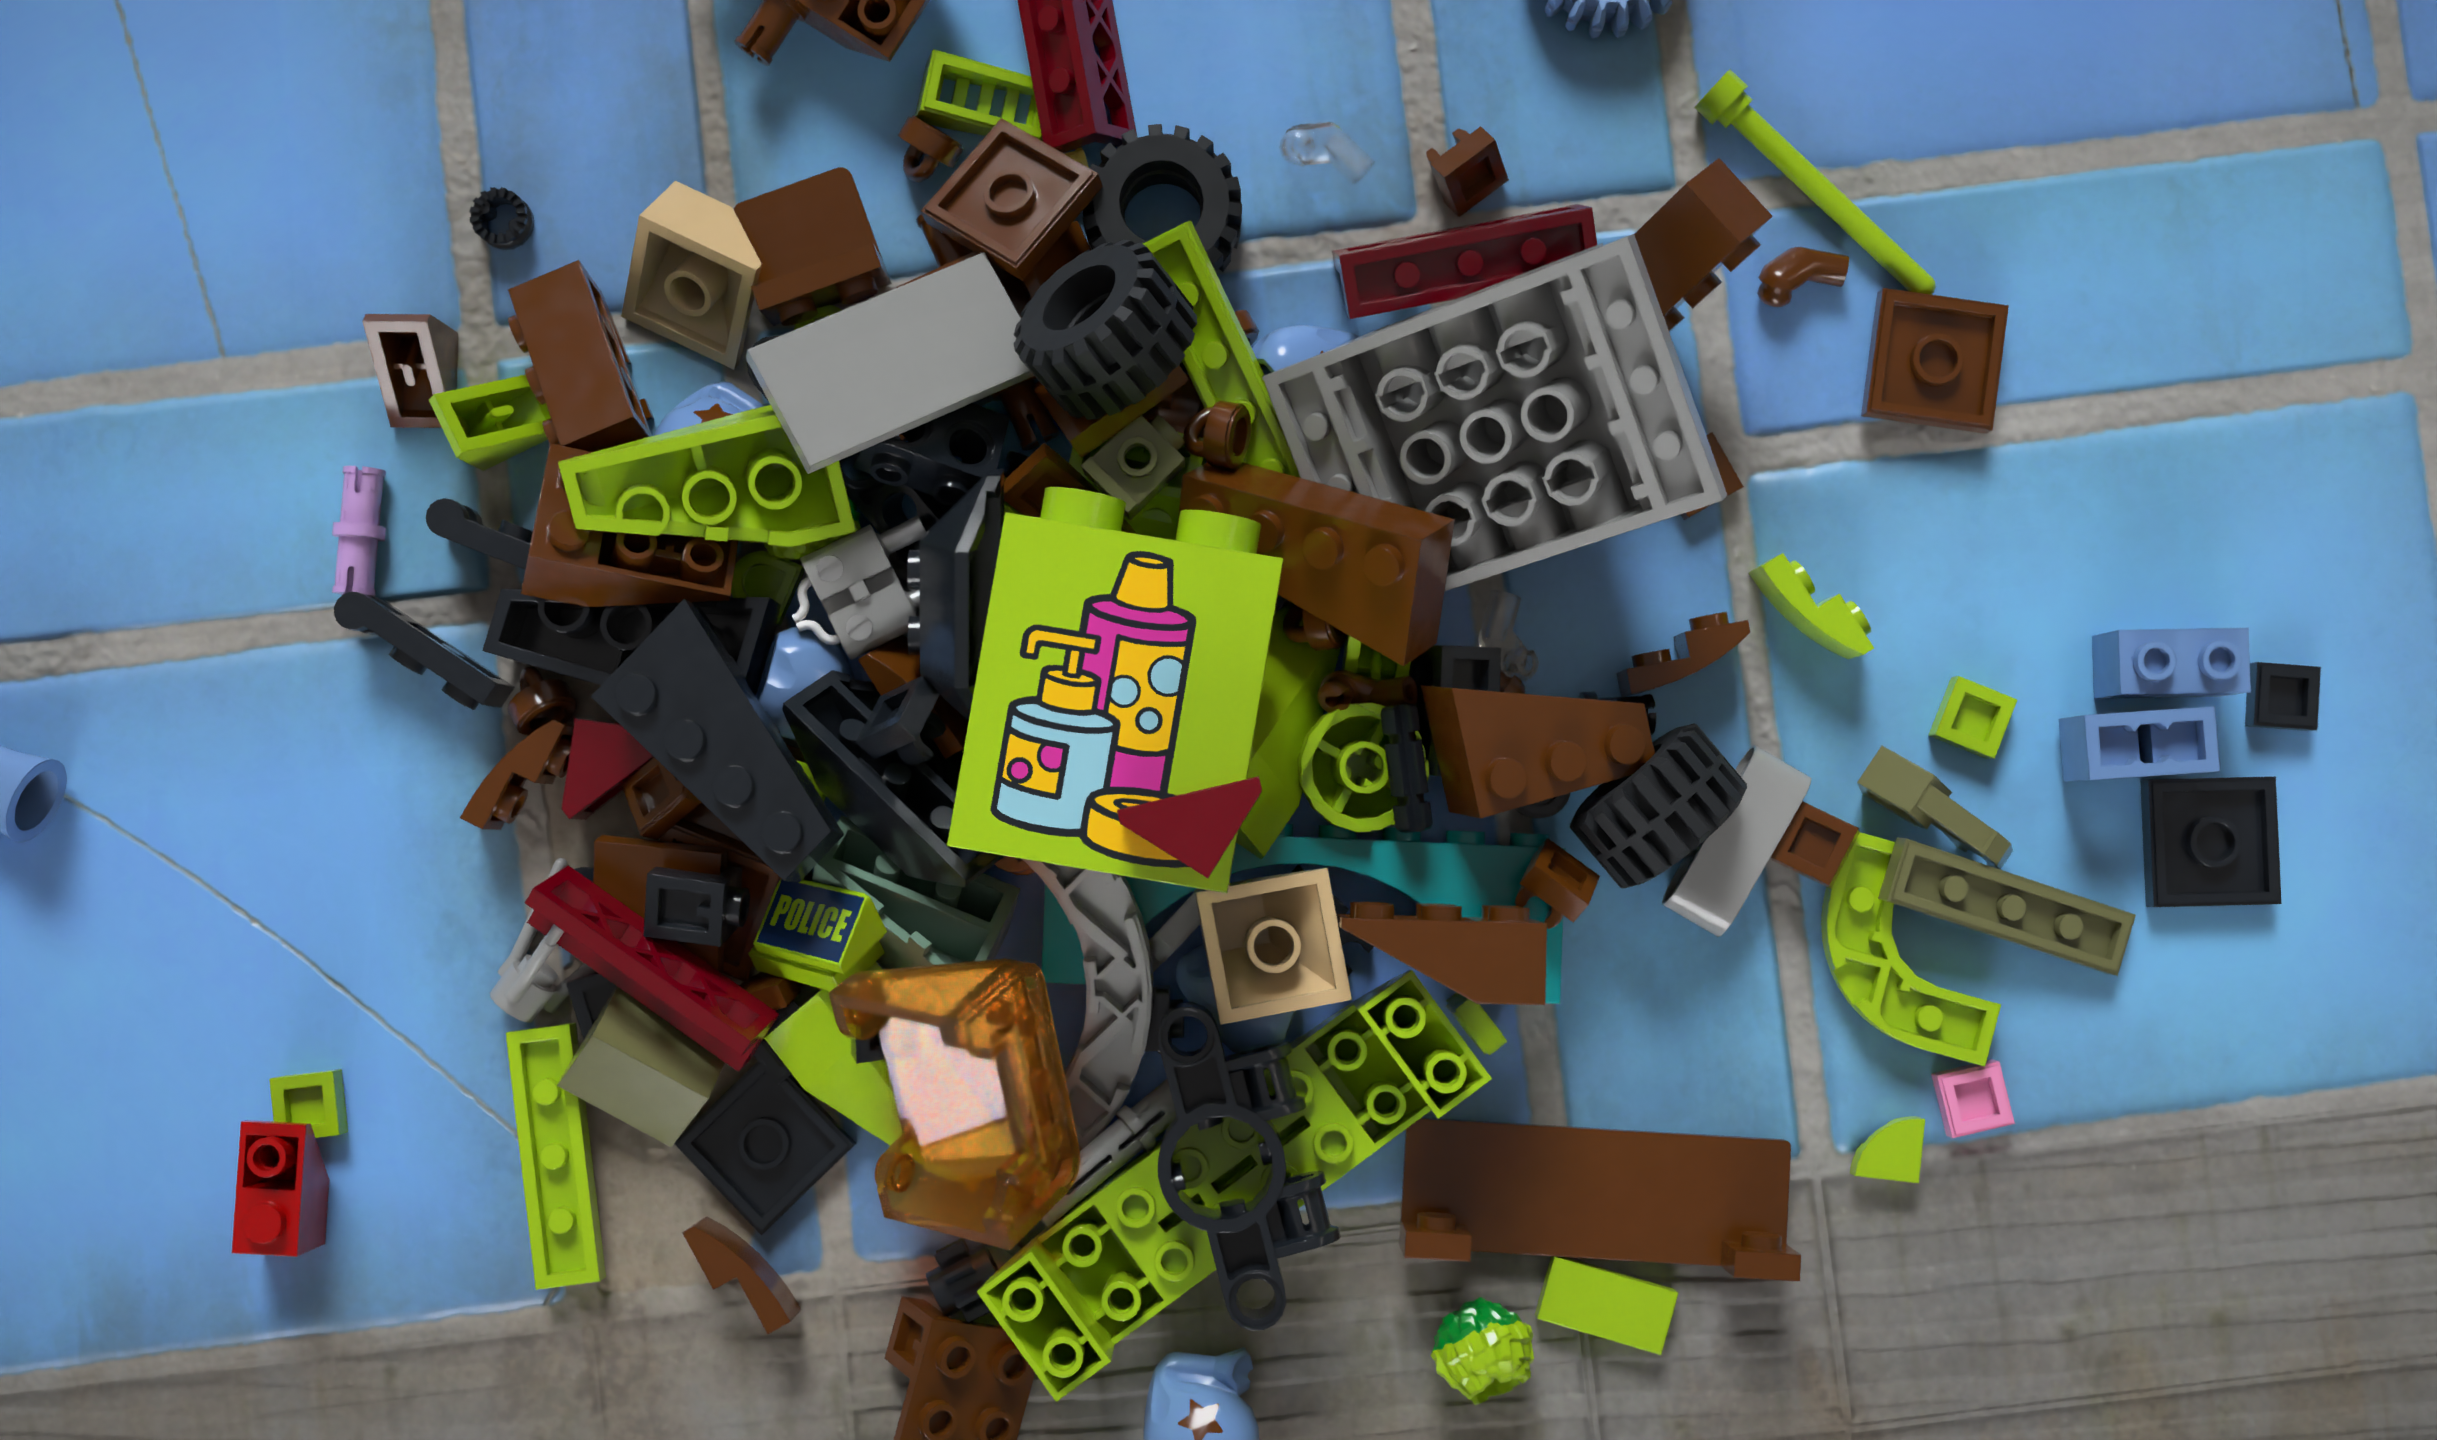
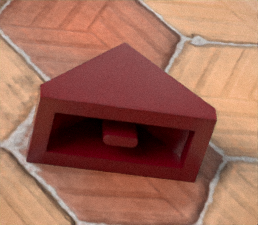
M575 718L561 809L569 819L586 820L622 793L623 788L621 785L654 756L619 724Z
M1258 776L1118 809L1117 813L1121 825L1206 878H1209L1262 793V787Z

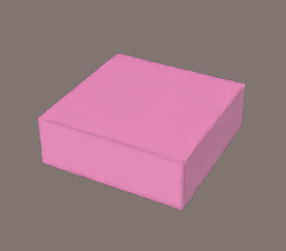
M1991 1059L1987 1060L1985 1067L1970 1064L1931 1074L1946 1136L1957 1138L2015 1124L1999 1061Z

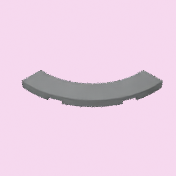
M1023 859L1051 890L1068 917L1070 924L1074 925L1084 956L1086 1015L1081 1037L1068 1066L1056 1084L1043 1097V1100L1039 1102L1037 1110L1039 1114L1059 1131L1068 1135L1084 1148L1107 1128L1116 1115L1115 1113L1122 1106L1137 1074L1146 1048L1153 1009L1154 976L1150 944L1141 911L1125 876Z

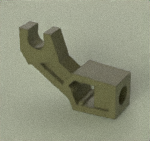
M1884 746L1880 747L1857 781L1864 796L1914 826L1928 829L1930 824L1934 825L1957 848L1964 852L1970 850L1987 862L1988 866L2001 870L2013 852L2011 843L1999 832L1993 830L1950 799L1949 796L1952 792L1934 774Z

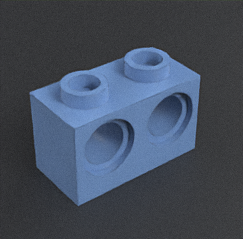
M2249 628L2116 630L2092 636L2094 699L2222 697L2251 693Z
M2215 706L2093 714L2058 719L2064 782L2220 772Z

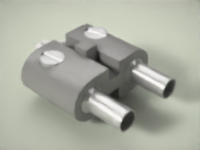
M918 515L880 534L875 533L872 525L869 524L856 530V532L850 533L801 557V563L808 576L798 586L797 596L800 607L798 612L792 615L799 631L811 630L825 644L836 645L841 643L850 660L908 633L909 616H918L920 612V590L904 591L888 558L891 553L922 539L926 531ZM810 586H813L819 600L822 602L836 635L827 634L821 625L815 621L803 620L809 612L810 604L807 590Z

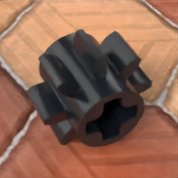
M964 1237L937 1250L934 1256L939 1266L927 1272L926 1278L944 1315L949 1317L962 1310L967 1323H970L991 1312L977 1293V1290L999 1269L986 1244L983 1243L969 1250Z

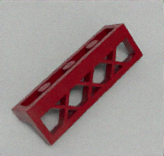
M1018 0L1043 142L1062 153L1093 142L1106 145L1111 143L1114 147H1120L1123 144L1121 134L1135 129L1136 132L1113 1ZM1093 41L1098 47L1100 58L1094 50ZM1104 102L1110 110L1112 125L1108 124Z
M1574 204L1332 250L1335 270L1340 273L1347 317L1354 319L1458 299L1596 246L1597 238L1592 207Z
M569 865L535 886L525 901V904L534 910L527 921L528 924L545 936L553 924H555L564 931L556 944L738 1072L749 1062L779 1016V1013L677 941L644 937L643 917Z

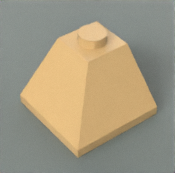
M674 181L639 215L621 317L734 370L740 364L753 306L754 294L751 286L758 283L762 264L733 207L677 181Z
M1328 868L1229 883L1228 893L1194 889L1220 1025L1352 1000Z

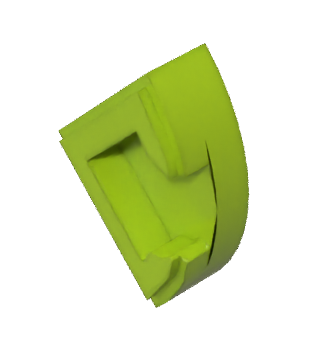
M1916 1116L1900 1117L1880 1127L1868 1137L1864 1144L1862 1143L1857 1148L1852 1159L1850 1174L1858 1177L1919 1183L1925 1119Z

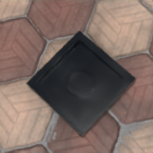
M2276 776L2140 780L2146 907L2282 904Z
M757 1061L674 1144L756 1231L763 1235L857 1143L801 1087L792 1075L777 1086Z

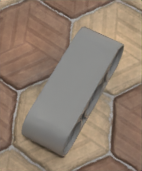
M1756 745L1746 752L1735 769L1747 783V789L1740 804L1714 833L1684 857L1662 900V905L1717 937L1722 936L1736 918L1800 807L1811 784V777Z

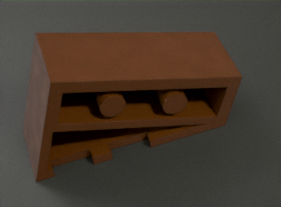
M1720 158L1688 181L1634 234L1669 332L1685 318L1677 309L1681 304L1686 301L1692 309L1695 308L1722 283L1715 274L1722 265L1732 272L1761 246L1753 235L1773 217Z
M577 260L508 289L516 315L508 318V323L520 349L524 353L529 352L533 366L525 369V373L536 399L541 405L545 403L547 405L551 418L543 421V428L549 443L595 452L651 437L647 421L654 418L647 400L645 398L639 400L627 367V365L631 364V361L605 298L582 263Z
M1421 685L1447 806L1451 813L1481 819L1632 775L1655 754L1645 704Z

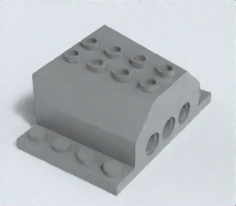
M1634 234L1606 245L1601 243L1400 320L1329 351L1262 377L1301 478L1455 519L1445 591L1723 501L1727 496Z

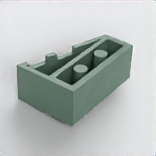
M841 815L838 825L845 835L814 866L812 881L867 894L872 899L887 930L884 937L879 940L885 953L876 962L906 986L914 985L921 998L962 1029L1008 933L1021 888L984 873L964 888L909 877L848 817Z

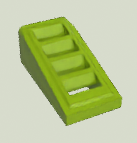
M932 50L925 66L915 113L916 117L933 126L986 136L1002 118L1043 142L1031 76L939 50ZM944 79L955 81L951 104L939 101ZM969 84L981 86L975 111L964 108ZM995 89L1006 91L1000 117L989 115ZM1019 94L1031 96L1025 124L1014 122Z

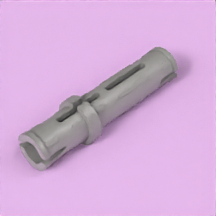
M1167 1079L1131 1109L1124 1105L1115 1113L1117 1121L1081 1151L1073 1155L1069 1161L1032 1192L1023 1196L1029 1207L1048 1229L1143 1149L1148 1153L1158 1145L1155 1138L1165 1131L1177 1116Z

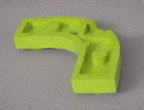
M1860 832L1832 888H1825L1822 903V943L1830 972L1838 988L1856 1012L1885 1035L1919 1049L1985 1067L2001 1004L1940 988L1916 976L1901 959L1892 935L1894 904L1878 899L1895 842Z

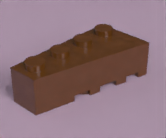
M1243 462L1234 469L1212 466L1206 463L1183 474L1179 516L1181 510H1205L1240 516L1261 524L1257 554L1283 558L1278 591L1279 596L1402 666L1407 665L1437 643L1455 519Z

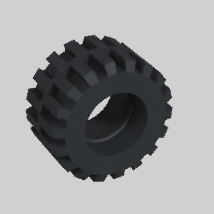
M1162 124L1148 125L1149 135L1138 138L1135 129L1121 134L1123 144L1117 149L1109 143L1100 152L1102 161L1100 165L1091 164L1090 166L1091 170L1099 174L1103 185L1101 190L1083 209L1082 219L1091 250L1111 241L1114 244L1121 240H1132L1135 244L1147 242L1128 228L1125 221V210L1132 198L1141 190L1156 184H1171L1183 188L1198 202L1200 206V219L1194 228L1215 272L1218 269L1224 272L1231 262L1233 248L1237 249L1242 223L1241 188L1238 177H1233L1231 174V162L1226 155L1222 153L1217 156L1214 153L1211 140L1201 135L1196 142L1190 139L1189 128L1177 125L1175 126L1174 135L1163 134Z
M1121 240L1115 244L1111 241L1078 255L1058 269L1040 286L1021 313L1022 318L1017 323L1014 336L1017 339L1013 344L1020 360L1064 411H1067L1070 416L1075 418L1085 416L1087 420L1098 419L1106 413L1111 416L1121 412L1131 404L1135 405L1168 379L1167 376L1173 369L1179 366L1185 357L1184 351L1193 342L1195 333L1192 330L1197 325V315L1193 311L1194 307L1145 245L1140 242L1135 244L1132 240Z
M1695 723L1677 727L1652 742L1655 754L1642 767L1630 776L1600 784L1575 812L1569 828L1620 888L1643 884L1672 867L1714 833L1735 811L1744 796L1747 783Z

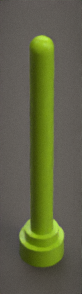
M1729 69L1694 108L1712 125L1718 120L1725 128L1730 124L1734 126L1909 292L1932 295L1936 288L1933 277L1749 105L1753 99L1744 92L1748 85Z

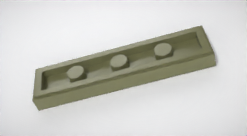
M1899 837L1896 838L1878 899L2116 976H2118L2136 916L2135 914L1907 838Z

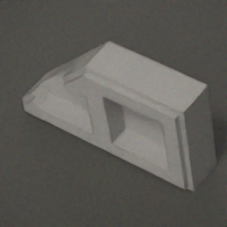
M1195 893L1149 939L1153 972L1200 925Z

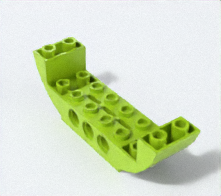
M1412 969L1371 990L1290 1043L1292 1052L1287 1056L1296 1094L1305 1098L1307 1107L1296 1113L1271 1120L1280 1135L1286 1161L1285 1177L1312 1171H1323L1326 1178L1325 1184L1321 1186L1323 1191L1431 1110L1439 1119L1492 1080L1491 1076ZM1265 1068L1263 1072L1269 1094L1273 1096L1275 1095V1089L1270 1070ZM1223 1117V1123L1200 1131L1198 1124L1191 1126L1177 1141L1172 1155V1161L1181 1160L1186 1182V1189L1182 1191L1195 1203L1214 1210L1220 1209V1202L1244 1199L1245 1203L1253 1200L1265 1186L1272 1164L1263 1166L1257 1141L1264 1140L1263 1136L1248 1123L1231 1117ZM1163 1137L1157 1141L1158 1145L1150 1152L1146 1153L1144 1151L1057 1220L1051 1228H1045L977 1290L978 1295L1056 1402L1110 1363L1115 1344L1216 1270L1207 1231L1196 1228L1181 1219L1169 1206L1162 1193L1158 1179V1157ZM1302 1199L1297 1201L1299 1208L1304 1205Z

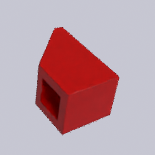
M241 1121L232 1253L298 1257L325 1244L330 1180L311 1123Z

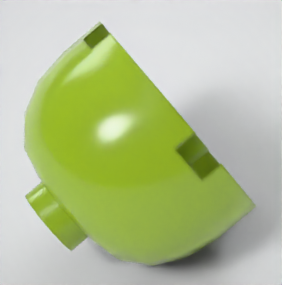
M1369 702L1350 704L1347 709L1341 711L1336 709L1321 716L1304 737L1297 759L1299 785L1311 808L1330 824L1358 833L1381 830L1395 824L1393 806L1398 805L1397 797L1391 796L1384 744L1390 742L1389 735H1383L1380 716L1381 710L1385 706ZM1415 731L1416 740H1422L1419 732ZM1423 746L1424 760H1425V767H1426V775H1427V781H1428V778H1429V763H1428V760H1426L1425 748H1424V746Z

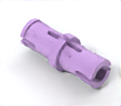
M343 466L344 480L340 522H333L332 536L339 537L335 585L333 586L332 593L343 595L348 592H360L375 597L376 590H374L378 541H385L386 528L380 526L383 479L385 478L386 471L364 466L362 470H358L357 466Z

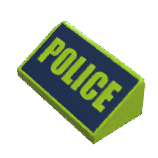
M781 879L774 891L753 944L758 952L844 974L884 937L887 930L872 899L865 893L804 879L799 883Z

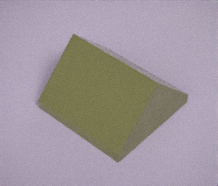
M616 986L557 1086L672 1147L709 1099L725 1062Z

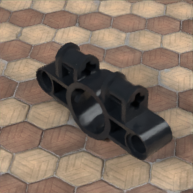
M1194 1002L1180 1003L1167 1011L1162 1018L1158 1030V1045L1177 1115L1167 1128L1161 1143L1158 1157L1159 1184L1167 1203L1181 1219L1196 1228L1207 1231L1223 1297L1231 1319L1240 1327L1251 1331L1265 1330L1276 1324L1282 1317L1286 1307L1284 1279L1278 1258L1331 1244L1340 1239L1339 1228L1330 1224L1321 1186L1326 1182L1323 1171H1312L1285 1177L1286 1161L1280 1135L1271 1120L1296 1113L1307 1107L1305 1098L1297 1096L1287 1059V1056L1292 1052L1290 1042L1271 1044L1225 1056L1218 1025L1213 1014L1200 1004ZM1191 1016L1199 1019L1205 1025L1208 1036L1201 1048L1185 1052L1172 1044L1169 1037V1028L1175 1020ZM1265 1068L1270 1070L1275 1089V1095L1273 1096L1268 1091L1263 1072ZM1223 1117H1231L1248 1123L1263 1136L1264 1140L1257 1141L1263 1166L1272 1164L1265 1186L1253 1200L1245 1203L1244 1199L1220 1202V1209L1214 1210L1195 1203L1182 1191L1186 1189V1182L1181 1160L1172 1161V1155L1177 1141L1191 1126L1198 1124L1200 1131L1223 1123ZM1299 1199L1304 1201L1309 1219L1308 1224L1302 1222L1297 1203ZM1250 1279H1261L1270 1284L1275 1293L1267 1306L1260 1309H1251L1245 1307L1238 1300L1236 1294L1239 1287Z

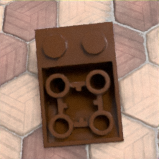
M550 443L521 594L585 607L680 603L683 599L689 602L729 601L739 540H728L725 542L705 540L704 537L669 534L654 536L576 529L558 461L592 452Z
M1350 902V914H1336L1340 928L1476 1004L1545 1005L1547 923L1529 919V908L1511 905H1482L1481 917H1462V906H1456L1455 904L1416 903V916L1394 915V905L1390 903Z

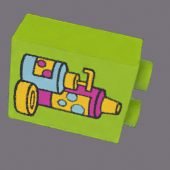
M1047 487L1044 492L1040 518L1005 512L947 846L1228 893L1238 832L1210 877L1206 878L1121 825L1117 810L1247 779L1283 558L1257 554L1261 524L1251 519L1213 511L1181 510L1176 539L1170 540L1122 532L1126 502L1119 498L1081 489Z

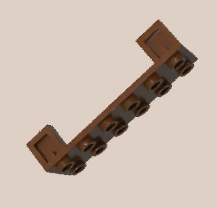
M1420 1118L1405 1129L1399 1246L1404 1258L1470 1262L1471 1251L1721 1266L1734 1278L1800 1282L1801 1254L1786 1244L1791 1144L1784 1139Z
M901 1296L884 1358L910 1379L894 1440H1017L1035 1372L1002 1326L977 1322L967 1323V1321L950 1319L924 1299Z

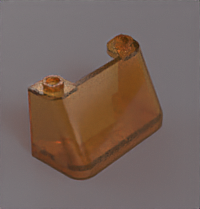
M1004 958L859 971L849 976L829 992L836 1024L843 1035L857 1040H867L879 1032L903 1133L880 1156L875 1168V1181L884 1217L1011 1250L1067 1194L1075 1182L1080 1165V1147L1046 981L1041 968L1035 963Z

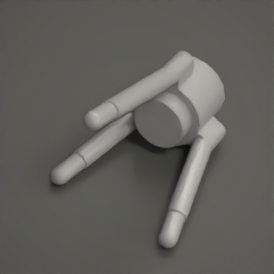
M558 858L546 879L565 868L567 861L564 858ZM533 909L529 913L511 954L497 971L501 978L490 992V997L497 1006L512 1017L527 1023L534 1021L542 1009L552 1014L556 1012L569 995L566 985L568 981L596 973L595 970L584 963L558 986L553 985L558 975L545 961L564 931L553 924L533 955H526L538 931L527 923L534 911Z

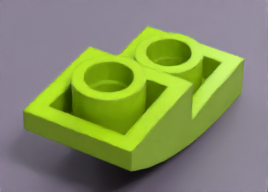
M1781 553L1749 572L1753 581L1771 604L1793 626L1827 650L1846 659H1851L1864 655L1874 649L1866 636L1871 633V627L1861 609L1853 601L1845 603L1840 594L1824 599L1816 604L1810 596L1815 592L1814 584L1806 570L1796 560L1789 563L1784 553Z

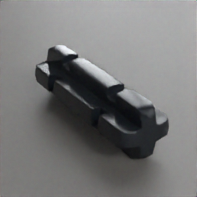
M1410 703L1386 706L1382 708L1380 716L1383 735H1389L1390 742L1384 744L1391 796L1397 797L1398 805L1393 806L1395 827L1402 833L1425 831L1432 827L1433 820L1430 802L1424 801L1423 794L1429 792L1422 740H1416L1415 731L1420 730L1418 709L1414 704Z

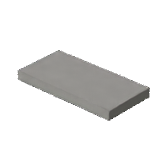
M984 252L747 349L746 355L748 364L807 474L1034 376L1020 360L1019 355L1014 349L1013 343L1017 339L1014 336L1015 327L1021 318Z

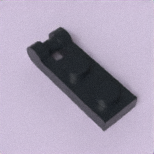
M439 499L429 506L426 512V523L429 529L436 535L526 569L533 531L505 520L501 521L498 531L483 526L482 518L477 511L452 499Z
M348 592L343 594L335 603L334 616L342 627L365 634L380 636L394 646L389 653L394 660L420 675H423L428 668L447 681L441 689L445 694L472 710H475L479 703L501 708L515 688L383 599L360 592Z

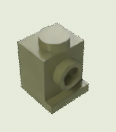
M1141 415L1116 433L1093 457L1090 456L1081 467L1084 475L1103 494L1126 502L1124 515L1131 521L1186 466L1185 458L1178 452L1185 444V441L1161 416L1157 415L1149 423ZM1136 447L1146 449L1151 455L1149 464L1139 470L1130 468L1125 462L1127 453Z

